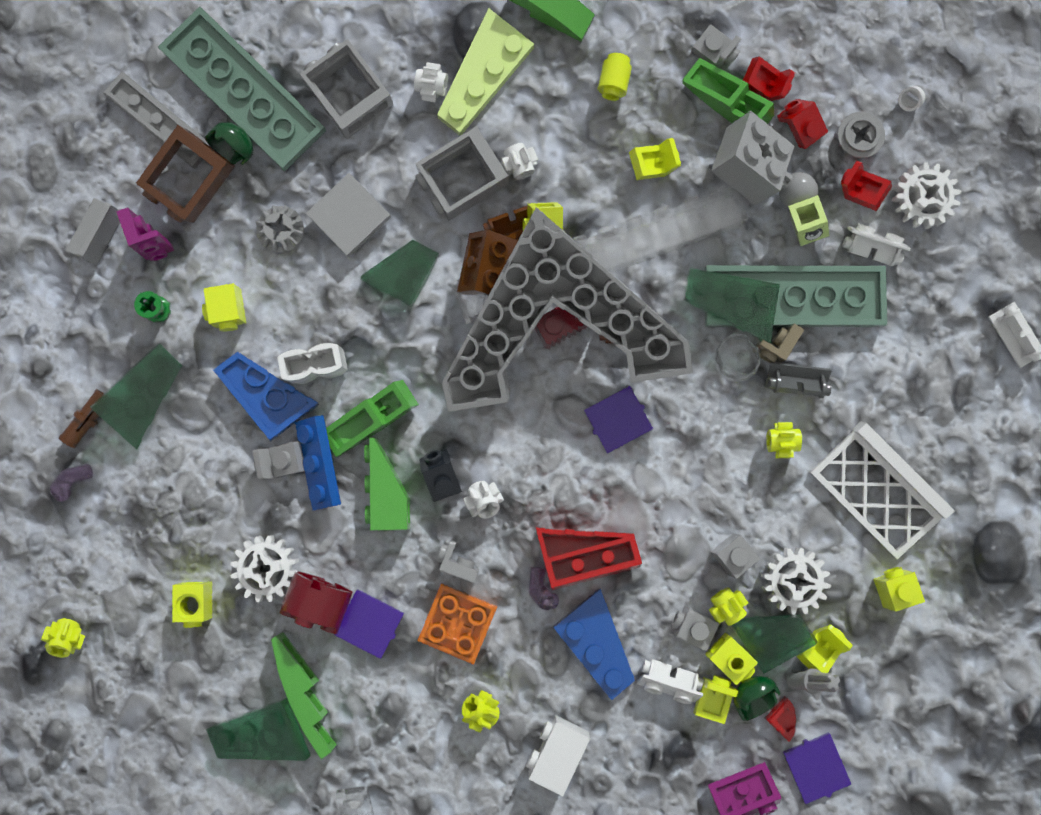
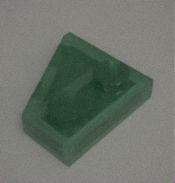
M800 614L744 617L732 625L752 657L758 662L757 665L763 674L815 646L818 642Z

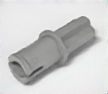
M810 668L806 671L791 670L792 673L789 672L786 677L787 685L792 690H806L810 694H817L820 691L836 692L839 689L838 683L840 678L837 675L822 673L817 669Z

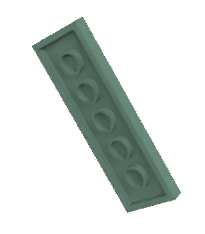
M201 7L196 9L158 46L161 52L237 126L244 129L250 139L284 172L326 132L325 127Z
M706 265L704 268L705 327H789L794 323L800 327L887 326L886 266Z

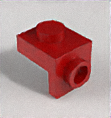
M758 56L752 58L743 81L748 83L750 91L769 101H775L785 98L790 92L795 72L791 69L780 72Z
M795 99L789 102L784 107L785 110L777 115L779 122L788 123L799 148L807 149L828 133L818 107L813 101Z
M856 161L852 169H847L844 173L841 186L845 199L877 211L891 190L892 181L864 171L863 163Z

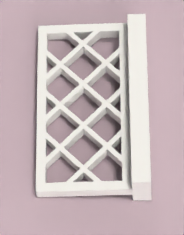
M860 421L852 429L853 431L821 460L810 473L896 559H899L942 518L947 519L955 510L866 422ZM854 440L863 447V460H846V448ZM841 453V460H834ZM868 453H869L876 461H868ZM828 464H841L840 481H827L820 472ZM846 464H862V482L845 481ZM868 465H881L884 468V482H867ZM890 475H891L897 482H889V480H890ZM832 485H840V493ZM845 486H862V503H849L845 499ZM867 486H884V503H867ZM889 486L903 487L906 490V504L889 503ZM911 496H912L919 504H911ZM854 507H862V514ZM867 507L884 508L883 524H870L867 521ZM889 508H906L905 525H889ZM911 508H924L931 517L923 525H911ZM876 529H883V536ZM888 529H905V541L895 549L888 542Z

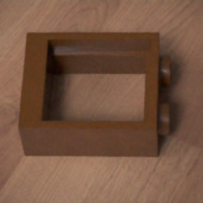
M177 125L136 184L144 189L142 195L157 205L159 202L168 208L166 213L180 223L183 220L194 223L235 165L191 131ZM182 144L214 167L185 208L153 185Z

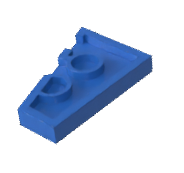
M236 352L213 369L215 374L270 442L319 405L312 398L305 396L293 386L275 377L269 371L239 352Z
M599 588L556 623L553 628L608 697L613 700L630 686L635 679L604 596Z

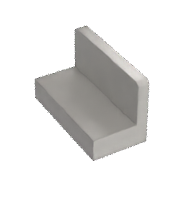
M93 198L66 250L97 266L120 223L116 213L119 210L107 202L104 203Z

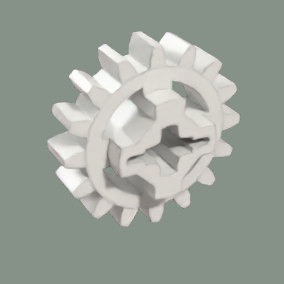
M924 162L919 168L916 165L912 166L907 170L908 173L904 172L898 178L900 182L893 187V190L899 194L892 198V202H899L900 206L895 212L905 213L903 222L912 219L914 228L923 223L924 228L929 229L934 224L937 227L946 222L945 219L948 220L954 216L955 213L952 209L960 206V202L954 198L961 194V190L953 188V185L958 180L948 179L951 172L949 169L941 173L939 172L940 164H936L929 169L928 162Z
M269 535L264 542L262 536H256L254 539L255 544L250 540L245 541L243 544L246 550L239 549L235 551L239 560L231 562L230 565L237 568V572L230 576L234 579L239 578L240 582L235 588L236 590L245 588V598L256 594V602H261L266 595L268 602H272L276 597L275 592L280 597L286 595L284 587H289L290 578L297 572V570L293 569L292 565L299 562V559H291L290 557L294 551L293 547L286 550L283 548L286 540L281 539L274 543V535ZM270 549L277 552L282 559H277L271 555ZM252 554L253 561L249 567H246L248 558ZM270 565V571L261 572L260 566ZM281 570H284L281 581L276 585V577ZM249 578H252L253 580L257 581L259 583V587L255 586L249 580Z
M796 547L794 554L790 548H784V556L774 553L775 563H765L766 567L770 569L769 573L761 574V577L768 580V584L762 586V589L771 591L767 598L768 601L773 603L778 600L776 608L783 611L787 607L788 613L792 615L796 614L797 608L801 613L808 614L809 605L812 608L818 609L819 605L816 600L818 598L827 599V596L822 593L823 588L831 587L830 584L824 582V578L829 576L830 572L820 569L825 562L820 559L813 561L815 553L808 551L804 556V549ZM789 562L788 567L782 572H779L782 566ZM807 565L811 568L814 578L807 572ZM799 577L807 582H800V584L794 585L791 582L785 581V578ZM777 584H781V586L784 588V596H786V598H784L779 592ZM812 589L811 593L803 599L804 594Z

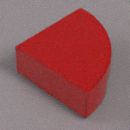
M784 696L765 719L790 742L796 732V714L793 704Z

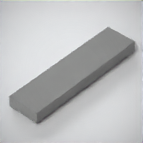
M123 71L103 92L107 98L163 144L176 126L180 125L191 131L208 145L201 135ZM184 144L176 152L180 158L194 169L203 161L200 156Z

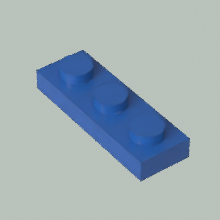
M324 415L313 416L295 422L297 438L301 443L303 453V468L305 470L312 511L341 505Z

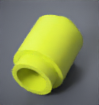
M610 53L607 59L603 61L597 88L603 98L617 101L619 98L626 96L632 70L631 60L627 55Z

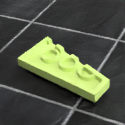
M488 8L437 114L438 119L459 136L466 131L534 49L533 42L490 8Z

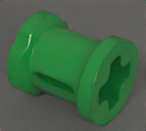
M152 291L142 292L135 299L134 308L137 314L152 322H163L171 314L170 303L167 299ZM152 303L156 307L154 311L150 307Z

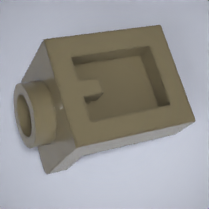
M795 323L786 329L782 327L772 342L776 346L761 340L755 345L754 349L760 352L758 356L770 364L771 362L782 363L787 360L805 329Z

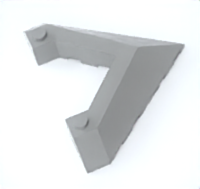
M536 207L442 381L448 412L508 403L511 391L506 368L552 303L577 317L584 325L599 335H603L626 353L631 383L693 373L689 341Z

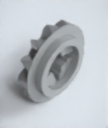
M855 112L848 115L841 122L836 133L838 134V145L844 149L845 155L854 156L856 160L870 158L881 149L885 141V130L881 121L876 116L867 112ZM867 128L863 137L866 141L861 140L855 144L856 134L853 131L859 133Z
M272 205L267 211H262L261 217L256 222V235L266 249L272 252L283 253L294 249L300 243L304 234V225L301 217L296 211L286 205ZM283 220V225L290 231H281L279 236L276 237V232L270 226L278 225L279 221Z

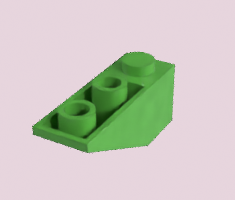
M369 438V445L364 447L365 463H370V475H365L364 483L365 493H370V505L365 506V523L370 524V530L410 529V497L379 440Z

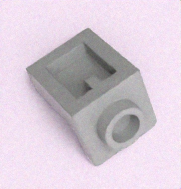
M710 24L693 45L691 52L721 69L725 63L730 66L739 55L740 50L737 47L741 38L736 35L731 40Z
M299 441L253 450L254 468L259 480L279 478L305 471L303 468V453Z
M451 540L448 546L443 544L437 558V562L442 563L440 571L474 583L479 569L474 568L475 562L458 556L457 561L452 560L457 542Z
M684 606L682 612L677 611L671 623V628L674 629L672 634L676 638L705 651L708 650L719 626L718 622Z

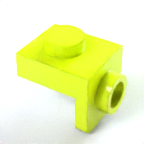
M673 138L666 139L659 145L635 147L629 152L636 180L665 177L681 166L679 152Z
M827 625L813 631L796 657L808 669H817L822 673H828L839 655L850 651L853 645L839 629L832 625Z
M713 675V679L703 677V686L701 691H699L703 693V697L696 701L693 713L696 716L725 724L732 697H737L738 690L731 686L732 681L717 675Z

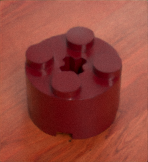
M297 571L291 579L279 613L295 619L294 623L312 629L313 625L317 624L321 625V630L337 634L353 591L338 583L332 584L327 582L322 577Z

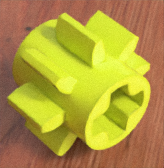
M792 422L775 423V429H768L766 434L768 452H775V458H794V452H800L802 448L800 429H793Z
M726 587L710 599L714 606L709 611L718 623L725 621L728 626H731L747 614L743 607L749 602L738 589L732 592L729 587Z
M62 618L57 620V622H52L51 627L46 626L41 640L46 642L45 648L50 655L65 658L70 654H74L75 649H81L85 636L80 634L82 629L76 621Z
M483 690L480 691L479 696L471 693L462 705V715L464 716L462 721L469 724L470 729L479 733L483 727L490 730L499 719L500 712L497 707L499 701L493 699L491 694Z

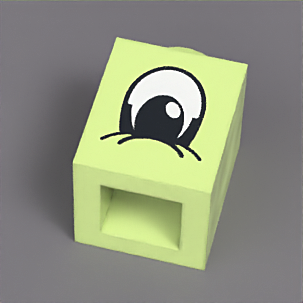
M818 195L788 206L791 222L800 246L830 236L828 220Z

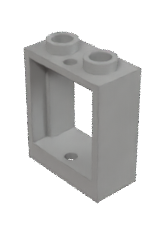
M348 39L343 43L334 44L325 56L319 60L309 62L305 66L304 71L300 73L306 87L346 139L394 106L389 92ZM351 61L374 92L339 116L317 85Z
M477 126L415 163L418 174L415 175L416 180L423 191L430 190L434 197L430 200L439 216L445 214L448 221L509 185L508 174ZM472 148L492 181L450 206L430 173Z

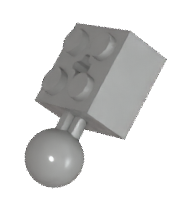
M749 111L726 128L711 172L754 205L779 192L781 202L789 209L788 206L818 195V185L811 175L804 172L792 174L787 172L794 145L752 111Z

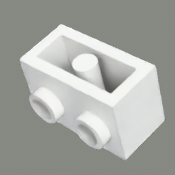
M555 715L552 723L549 721L545 723L539 737L543 742L538 751L533 749L526 767L529 768V780L563 796L591 738L587 730Z

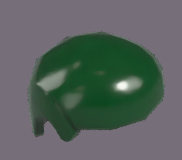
M218 123L205 136L208 145L232 164L242 160L240 164L244 165L253 155L254 149L249 135L244 129L233 123Z
M753 676L743 681L736 688L738 694L737 697H733V703L741 719L749 721L777 704L775 692L778 696L781 693L771 678Z

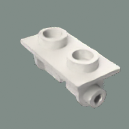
M859 223L857 228L847 227L852 232V236H846L842 245L843 248L847 249V252L868 258L871 249L875 248L876 251L872 259L892 267L895 264L899 266L902 264L904 254H901L902 249L908 251L911 249L903 243V237L887 233L885 237L874 234L876 229Z
M1013 302L988 318L1016 364L1021 368L1032 361L1035 362L1041 359V344L1020 312V308Z
M654 659L650 661L644 660L641 672L646 674H643L636 684L644 686L645 691L657 695L662 694V692L672 695L675 701L683 704L695 703L703 697V693L696 691H701L704 679L699 678V674L677 668L673 678L670 677L672 665Z

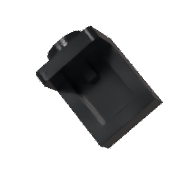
M447 449L431 451L419 459L421 472L433 502L462 492Z

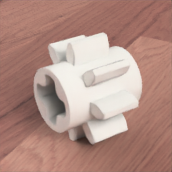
M427 62L426 67L424 66L423 69H417L414 90L420 92L424 101L436 102V98L446 94L448 74L442 73L440 64Z
M517 143L503 151L505 157L501 159V165L508 176L513 174L515 180H522L535 172L533 166L537 165L538 157L533 147L526 149L524 143Z
M478 481L472 484L468 489L469 496L463 498L472 517L479 515V517L484 519L497 514L500 509L498 503L504 501L495 482L488 484L485 481Z

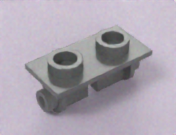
M771 362L764 387L773 390L774 393L797 394V391H802L803 395L824 398V396H830L831 384L827 383L832 369Z

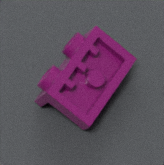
M128 207L116 211L128 246L144 259L158 261L168 256L167 253L174 251L173 244L157 230H154L150 223L146 224L141 215L137 216Z
M765 762L708 785L720 815H753L758 812L760 815H768L778 810L776 805L782 799Z

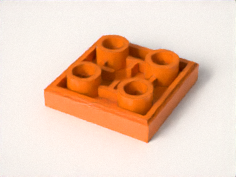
M441 583L417 641L474 665L497 606Z

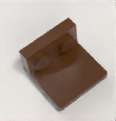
M490 230L469 233L457 292L464 295L484 294L489 296L518 240Z

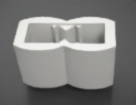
M333 343L319 344L308 351L300 349L290 350L277 357L281 379L293 384H305L315 380L318 376L323 378L337 377L348 370L344 350L339 345Z

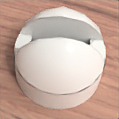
M918 86L907 87L899 94L898 103L903 110L914 111L923 105L926 98L925 92ZM910 92L913 95L917 96L919 98V101L910 96H907L908 93Z

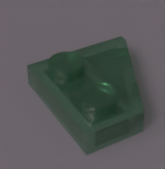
M412 239L365 272L360 279L364 283L412 307L440 255L438 252Z

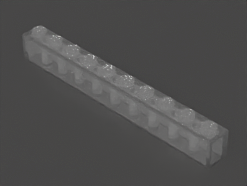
M720 186L709 191V195L699 199L697 195L691 196L681 201L680 206L672 209L670 205L663 206L653 211L654 215L643 218L642 215H638L626 220V225L615 228L614 225H609L598 230V235L589 238L586 235H581L573 238V240L609 272L613 273L743 227L749 219L739 192L732 187L726 189V186ZM458 279L457 284L453 285L452 288L466 325L476 320L488 296L484 294L464 295L458 293Z

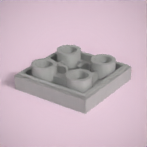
M350 173L306 213L348 258L391 218V215Z

